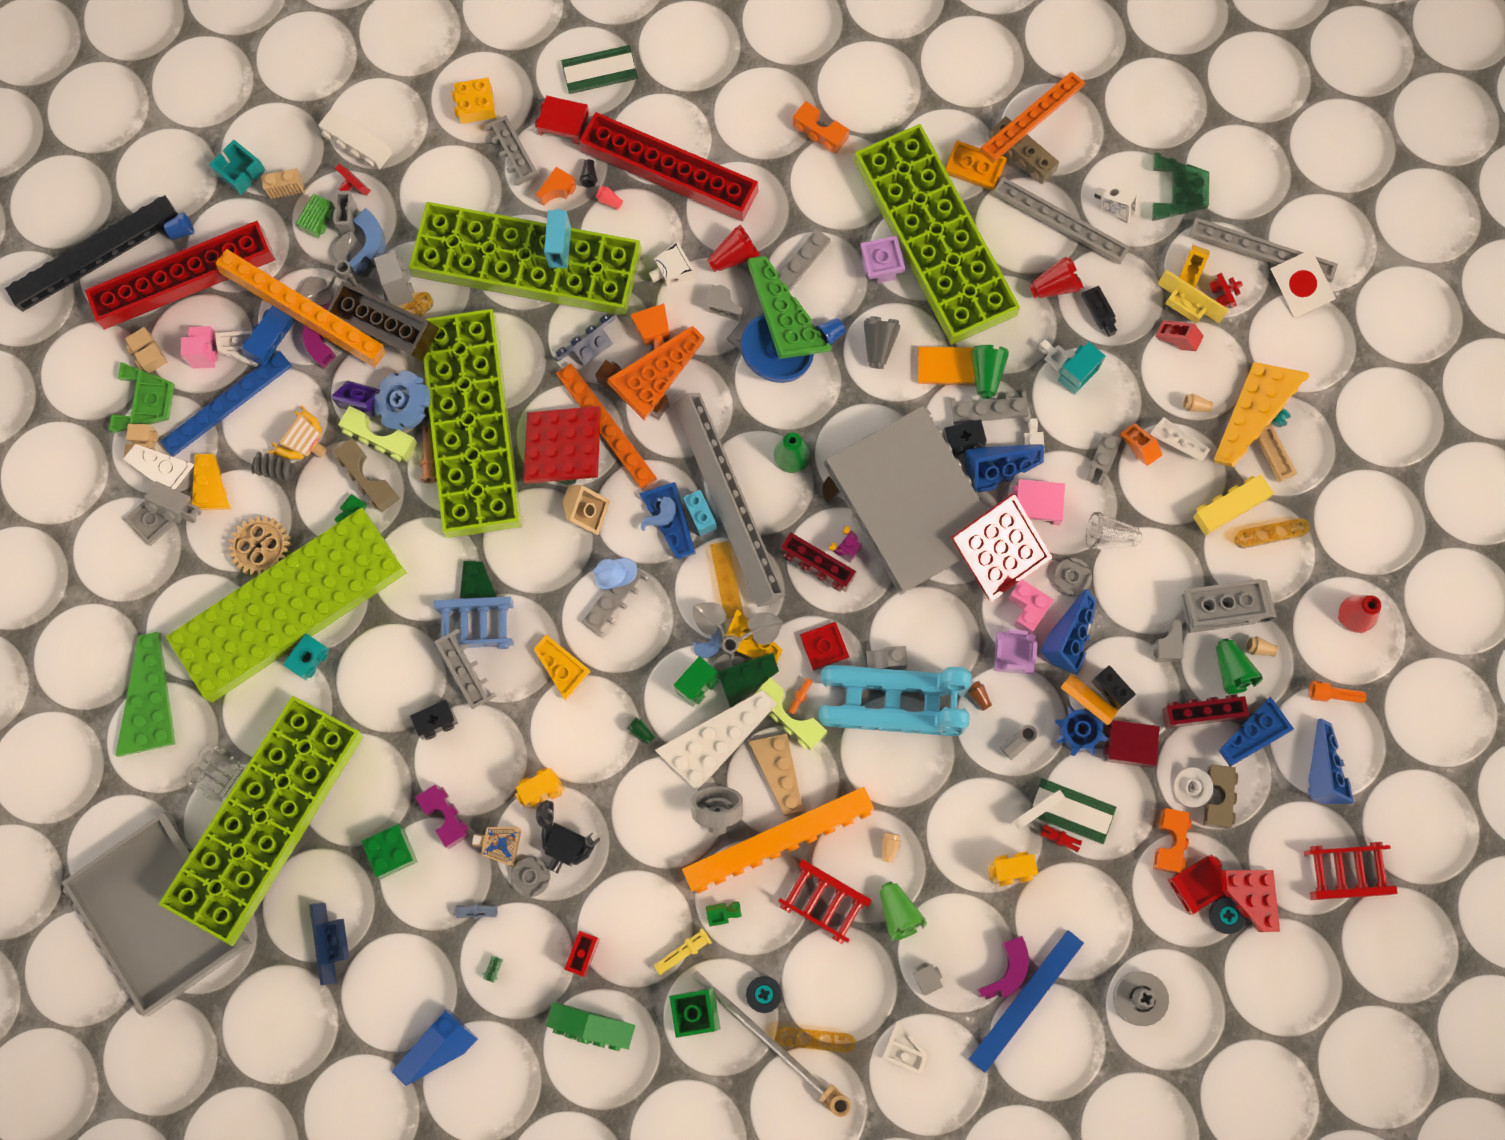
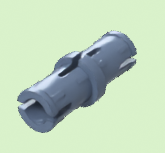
M474 903V905L467 906L456 905L455 910L456 918H496L498 913L497 904L479 905V903Z

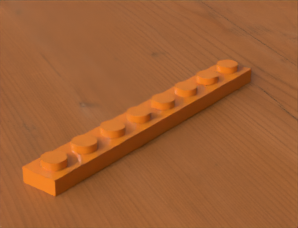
M1070 72L986 142L979 152L994 163L1083 88L1085 82L1076 74Z
M572 363L556 373L557 377L580 408L599 406L601 408L600 435L640 489L643 490L657 480V477Z

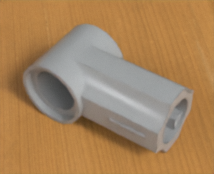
M1032 725L1023 726L1000 749L1010 760L1014 759L1037 738L1036 728ZM1023 730H1030L1033 734L1032 739H1025L1022 734Z

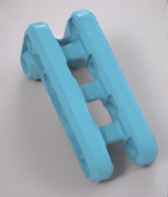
M828 665L821 671L820 681L825 687L832 686L846 689L845 705L826 706L824 704L818 709V721L823 726L944 736H960L969 726L970 714L965 708L957 709V696L963 697L971 686L972 674L967 668L947 667L942 673ZM870 689L885 692V708L869 709L861 706L862 691ZM910 692L925 695L924 711L908 712L900 709L901 694ZM950 695V708L944 707L940 711V696Z

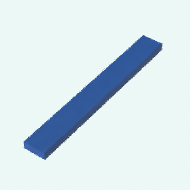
M1069 930L1064 933L969 1057L973 1064L986 1073L1083 946V941Z

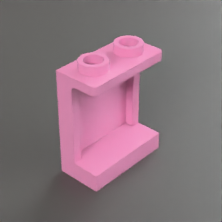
M1019 479L1017 485L1013 486V494L1017 497L1028 518L1052 521V525L1061 524L1063 521L1065 484Z

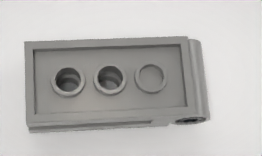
M1256 579L1185 589L1184 594L1180 596L1189 633L1251 625L1256 622L1265 623L1277 618L1267 580Z

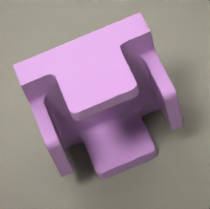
M897 236L861 243L862 263L866 277L868 276L869 280L877 278V283L895 280L896 274L905 272V265Z
M1011 629L1007 632H997L994 671L1033 674L1034 663L1037 660L1036 635L1028 634V631Z

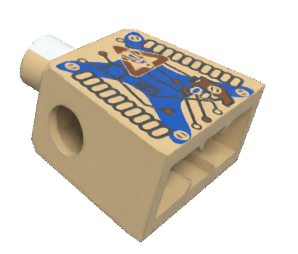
M487 827L485 836L474 834L472 845L483 847L482 856L514 867L522 829L518 827Z

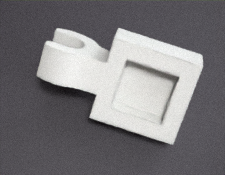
M1046 339L1038 347L1042 353L1047 354L1044 360L1057 372L1063 367L1062 364L1069 357L1072 358L1062 347L1057 345L1054 348Z
M1037 418L1029 419L1028 421L1029 433H1024L1023 435L1024 445H1044L1043 432H1037Z

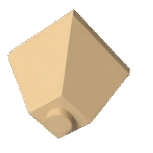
M569 485L562 502L567 520L598 535L610 500L583 485Z

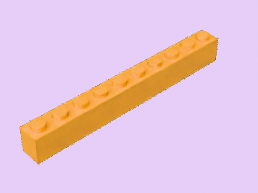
M228 249L217 260L216 266L219 273L375 368L385 355L383 344Z
M862 787L683 868L682 871L691 891H696L699 894L708 890L707 886L712 883L719 885L727 881L726 877L732 874L734 877L745 873V868L750 866L752 869L763 865L762 861L767 858L772 861L780 857V853L785 850L792 852L800 848L798 845L805 841L806 844L812 843L817 840L816 836L822 833L827 836L835 832V828L840 825L844 828L853 824V819L860 817L862 820L871 816L874 806L865 787Z

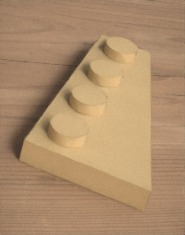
M787 734L749 741L783 815L803 812Z

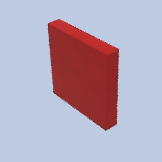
M836 621L800 634L813 671L849 658Z

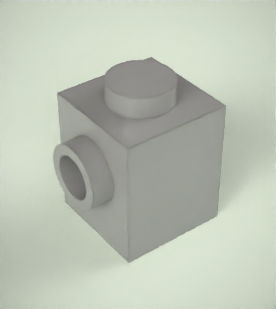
M927 963L915 967L916 972L913 975L923 996L943 987L940 981L942 975L938 967L934 968L932 964L928 966Z

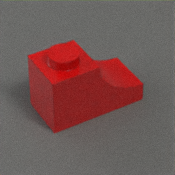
M1164 320L1155 335L1158 340L1169 342L1180 350L1195 352L1204 337L1195 323Z

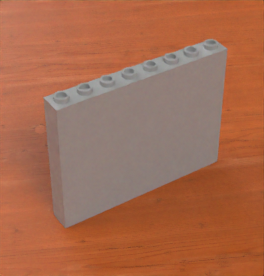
M924 406L830 456L823 463L900 595L964 560L950 537L988 511L981 503L980 494L972 488L971 479L962 471L960 461L953 456L950 444L944 441L941 429L934 424L931 412L928 409L926 410Z
M165 812L61 882L64 886L63 892L68 898L72 899L74 910L84 919L83 925L88 931L92 932L94 943L104 952L103 957L105 961L112 965L115 970L113 972L115 978L122 982L125 987L124 992L126 996L130 999L132 998L135 1003V1011L142 1015V1017L151 1016L252 945L244 930L235 945L231 946L158 905L193 851L171 814Z

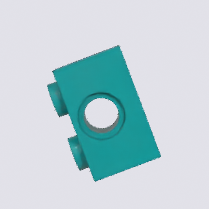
M306 633L283 665L307 681L308 678L315 674L318 664L327 658V652L330 649ZM311 654L310 661L304 662L305 656Z

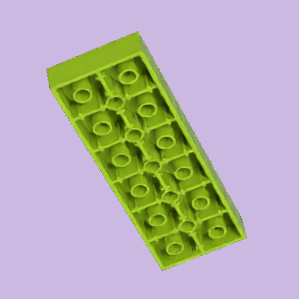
M918 124L856 151L854 163L892 235L897 236L900 250L951 346L1018 316L1020 305L922 125Z
M426 202L409 270L412 276L416 278L626 316L642 247L640 240L571 228L568 268H550L544 253L547 223Z
M493 309L427 318L426 320L439 328L423 360L426 386H428L430 391L429 414L443 534L446 538L522 527L496 315Z
M360 508L165 637L204 699L213 703L293 650L306 633L311 637L407 574V572L368 513L363 508Z
M292 695L158 905L223 942L234 946L362 741V734L358 730Z

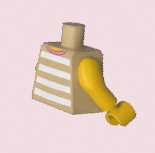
M301 405L300 407L303 411L301 413L294 411L297 419L278 445L271 443L275 449L273 451L268 450V452L272 455L275 454L276 456L296 460L307 458L313 452L321 458L327 448L318 443L323 436L318 419Z

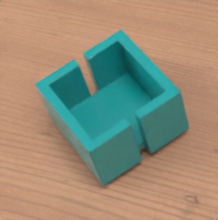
M233 139L222 150L230 162L228 163L223 155L219 153L209 166L220 179L242 195L252 185L251 180L256 181L266 169L258 158Z
M1090 342L1085 346L1080 345L1074 352L1073 358L1069 357L1062 364L1063 367L1059 371L1060 377L1058 381L1074 395L1096 374L1106 357Z

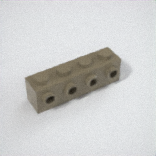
M1005 116L991 130L989 139L994 137L1012 121ZM1028 134L1004 153L1008 158H1012L1017 162L1021 169H1025L1035 181H1039L1041 184L1057 171L1059 161Z

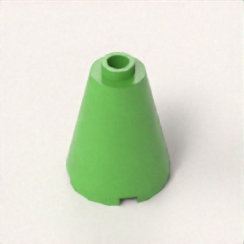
M887 882L881 886L882 889L879 893L891 941H894L895 937L898 941L917 933L916 929L919 926L922 929L926 927L927 921L897 883Z

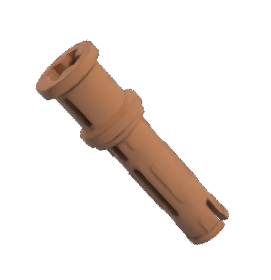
M426 426L421 427L423 459L420 462V467H422L420 481L423 483H434L437 481V477L435 476L431 426H427V429Z

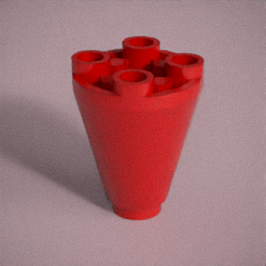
M740 224L716 248L707 262L714 272L722 271L745 263L749 258H756L760 256V253Z
M1071 257L1062 258L1032 281L1033 283L1029 287L1034 299L1037 297L1045 298L1074 293L1084 288L1080 277H1078L1077 273L1074 274L1077 269Z
M1352 595L1340 604L1338 620L1352 632L1365 633L1376 625L1382 607L1381 601L1373 595Z

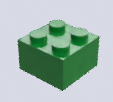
M699 656L673 686L675 692L693 707L695 704L699 705L706 696L704 694L709 689L713 690L716 687L719 677L717 671Z
M394 825L361 841L376 878L383 879L418 862L402 825Z
M714 988L669 996L676 1038L715 1032L721 1029Z

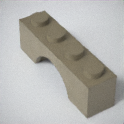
M353 438L334 451L338 456L335 460L341 467H347L349 471L346 474L352 481L357 480L360 484L357 488L363 495L368 494L371 498L368 502L374 509L379 508L383 512L400 499L385 479L371 481L364 477L363 465L367 456Z

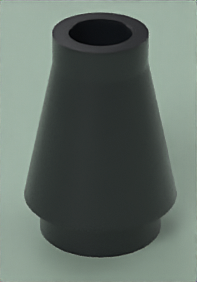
M591 159L584 161L579 179L582 186L587 188L594 187L598 181L594 161Z

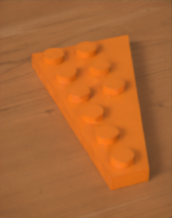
M691 326L608 378L607 383L645 421L704 343L705 337L695 327Z

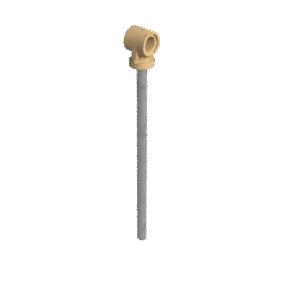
M696 971L692 975L705 989L714 988L715 997L722 1005L822 1094L818 1100L835 1116L844 1117L850 1112L851 1102L847 1096L840 1092L833 1084L828 1088L823 1085L702 974ZM838 1100L845 1101L847 1105L846 1110L842 1112L836 1110L835 1102Z

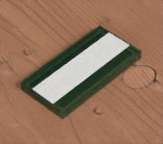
M630 45L561 60L569 94L638 79Z
M1040 778L1030 809L1061 790L1066 798L1036 819L1103 845L1117 807Z

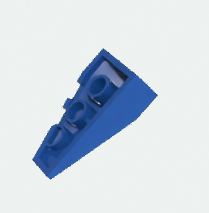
M1043 444L993 446L965 450V469L971 479L972 488L978 493L997 488L998 484L1005 480L1007 482L1012 480V477L1020 472L1025 473L1044 463Z
M1088 589L1081 593L1047 635L1040 650L1049 663L1074 675L1079 674L1085 660L1086 652H1083L1085 642H1089L1090 637L1087 634L1088 626L1093 622L1097 603Z
M1322 718L1317 721L1308 779V793L1312 800L1321 804L1354 803L1349 778L1344 777L1341 768L1345 766L1343 759L1341 760L1336 752L1339 746L1332 723Z
M445 1010L392 1070V1073L407 1086L465 1054L478 1038L451 1010Z

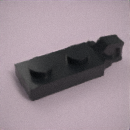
M1100 286L1082 292L1081 296L1099 328L1104 329L1108 337L1115 335L1117 331L1114 325L1116 323V315Z

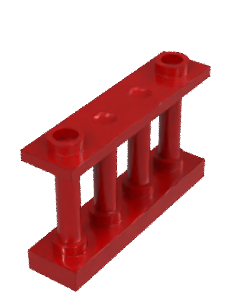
M1371 842L1370 846L1335 849L1311 846L1310 850L1304 852V856L1313 855L1318 887H1316V891L1309 892L1310 900L1398 894L1397 886H1389V882H1386L1382 851L1391 849V846L1383 845V842ZM1373 851L1378 883H1376V887L1369 888V884H1366L1362 852ZM1342 853L1354 854L1358 881L1355 889H1349V886L1346 885ZM1333 854L1338 884L1336 890H1329L1328 886H1326L1322 855Z
M802 859L798 865V868L801 869V874L786 901L779 898L780 908L788 913L792 910L833 935L832 939L838 943H848L850 939L845 937L857 913L864 906L868 908L872 900ZM812 875L818 879V885L802 911L793 906V903L807 878H810ZM831 886L836 889L834 892L836 895L823 918L819 921L810 916L824 889ZM848 896L853 899V906L837 932L827 925L841 900Z

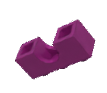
M435 784L415 798L426 815L430 816L437 811L444 813L445 822L435 831L445 848L450 849L469 837L467 833L469 828L464 820H459L457 816L459 811L453 803L450 804L446 799L449 795L444 787L440 788Z

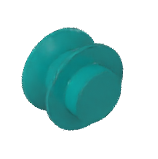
M1282 409L1271 424L1276 427L1286 426L1288 423L1285 419L1291 417L1290 413L1286 409Z

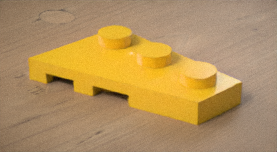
M195 454L192 504L201 510L231 509L226 495L227 492L222 482L217 458L214 454Z
M738 609L726 636L736 635L739 638L751 631L748 627L749 619ZM753 634L740 642V646L736 651L751 658L773 652L776 663H778L783 650L774 642L767 645L759 644L753 639Z
M547 634L534 648L537 656L566 701L591 671Z

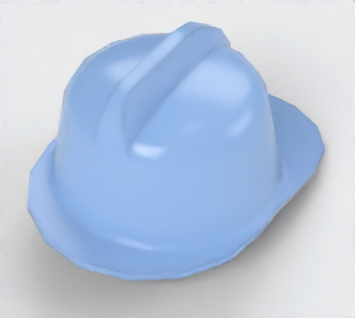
M628 558L604 559L593 569L596 585L603 590L627 585L635 579L638 568L636 563Z

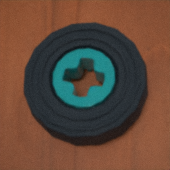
M1232 898L1218 899L1209 910L1211 925L1223 934L1237 933L1246 923V917L1237 909V904ZM1226 910L1233 915L1230 918V922H1228L1227 918H1223Z
M756 977L747 987L746 998L748 1004L759 1013L772 1012L779 1006L782 1000L781 986L771 977ZM763 988L765 991L769 990L770 992L766 1001L758 996Z

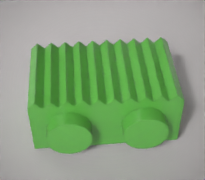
M313 194L295 224L300 231L319 238L321 234L325 233L328 221L333 219L335 207L331 201Z

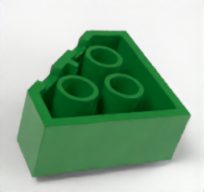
M552 1002L546 1023L547 1027L553 1029L552 1033L573 1040L577 1039V1042L591 1043L602 1048L606 1044L609 1045V1049L620 1051L621 1048L629 1050L635 1029L634 1024Z

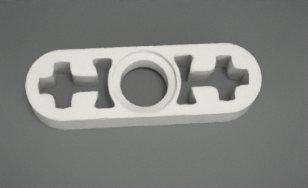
M1061 790L1057 791L1014 820V825L1018 830L1066 797Z

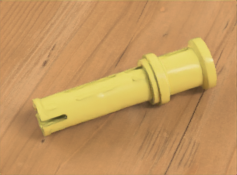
M703 928L693 937L686 938L682 946L654 964L660 976L690 954H697L700 948L712 943Z

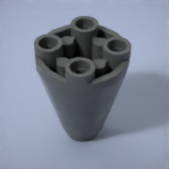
M870 316V318L864 320L867 360L870 368L884 369V365L887 363L900 331L899 320L888 319V321H881V317Z

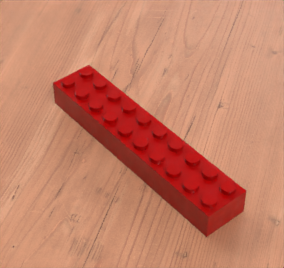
M598 112L594 113L579 140L583 153L740 221H744L759 192L758 181Z
M254 221L86 289L85 293L96 322L105 330L228 280L229 278L219 273L216 266L217 260L226 249L257 268L275 261L276 259L264 229L258 221Z

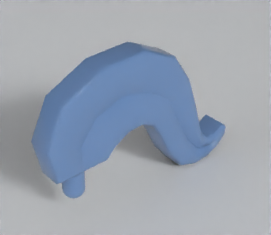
M670 497L657 498V501L661 502V512L658 516L644 518L641 521V530L645 531L648 525H668L675 516L676 503Z
M719 628L715 634L711 635V641L700 643L699 645L696 641L693 642L695 646L694 651L697 656L704 659L711 658L719 653L722 648V637Z

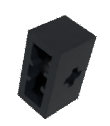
M981 419L945 427L943 431L944 440L950 444L952 454L954 453V455L963 454L965 450L984 447L987 442Z
M1110 665L1091 681L1117 710L1136 695Z
M443 700L410 715L418 737L422 740H430L437 736L436 733L441 731L448 732L455 728L454 725L458 724L451 704L447 700ZM435 717L438 719L436 721V725L432 724L434 722L433 718Z

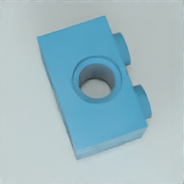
M701 490L683 497L684 504L699 536L717 529L714 517Z

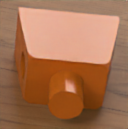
M664 303L631 314L633 325L645 345L653 344L656 349L665 343V339L670 337Z

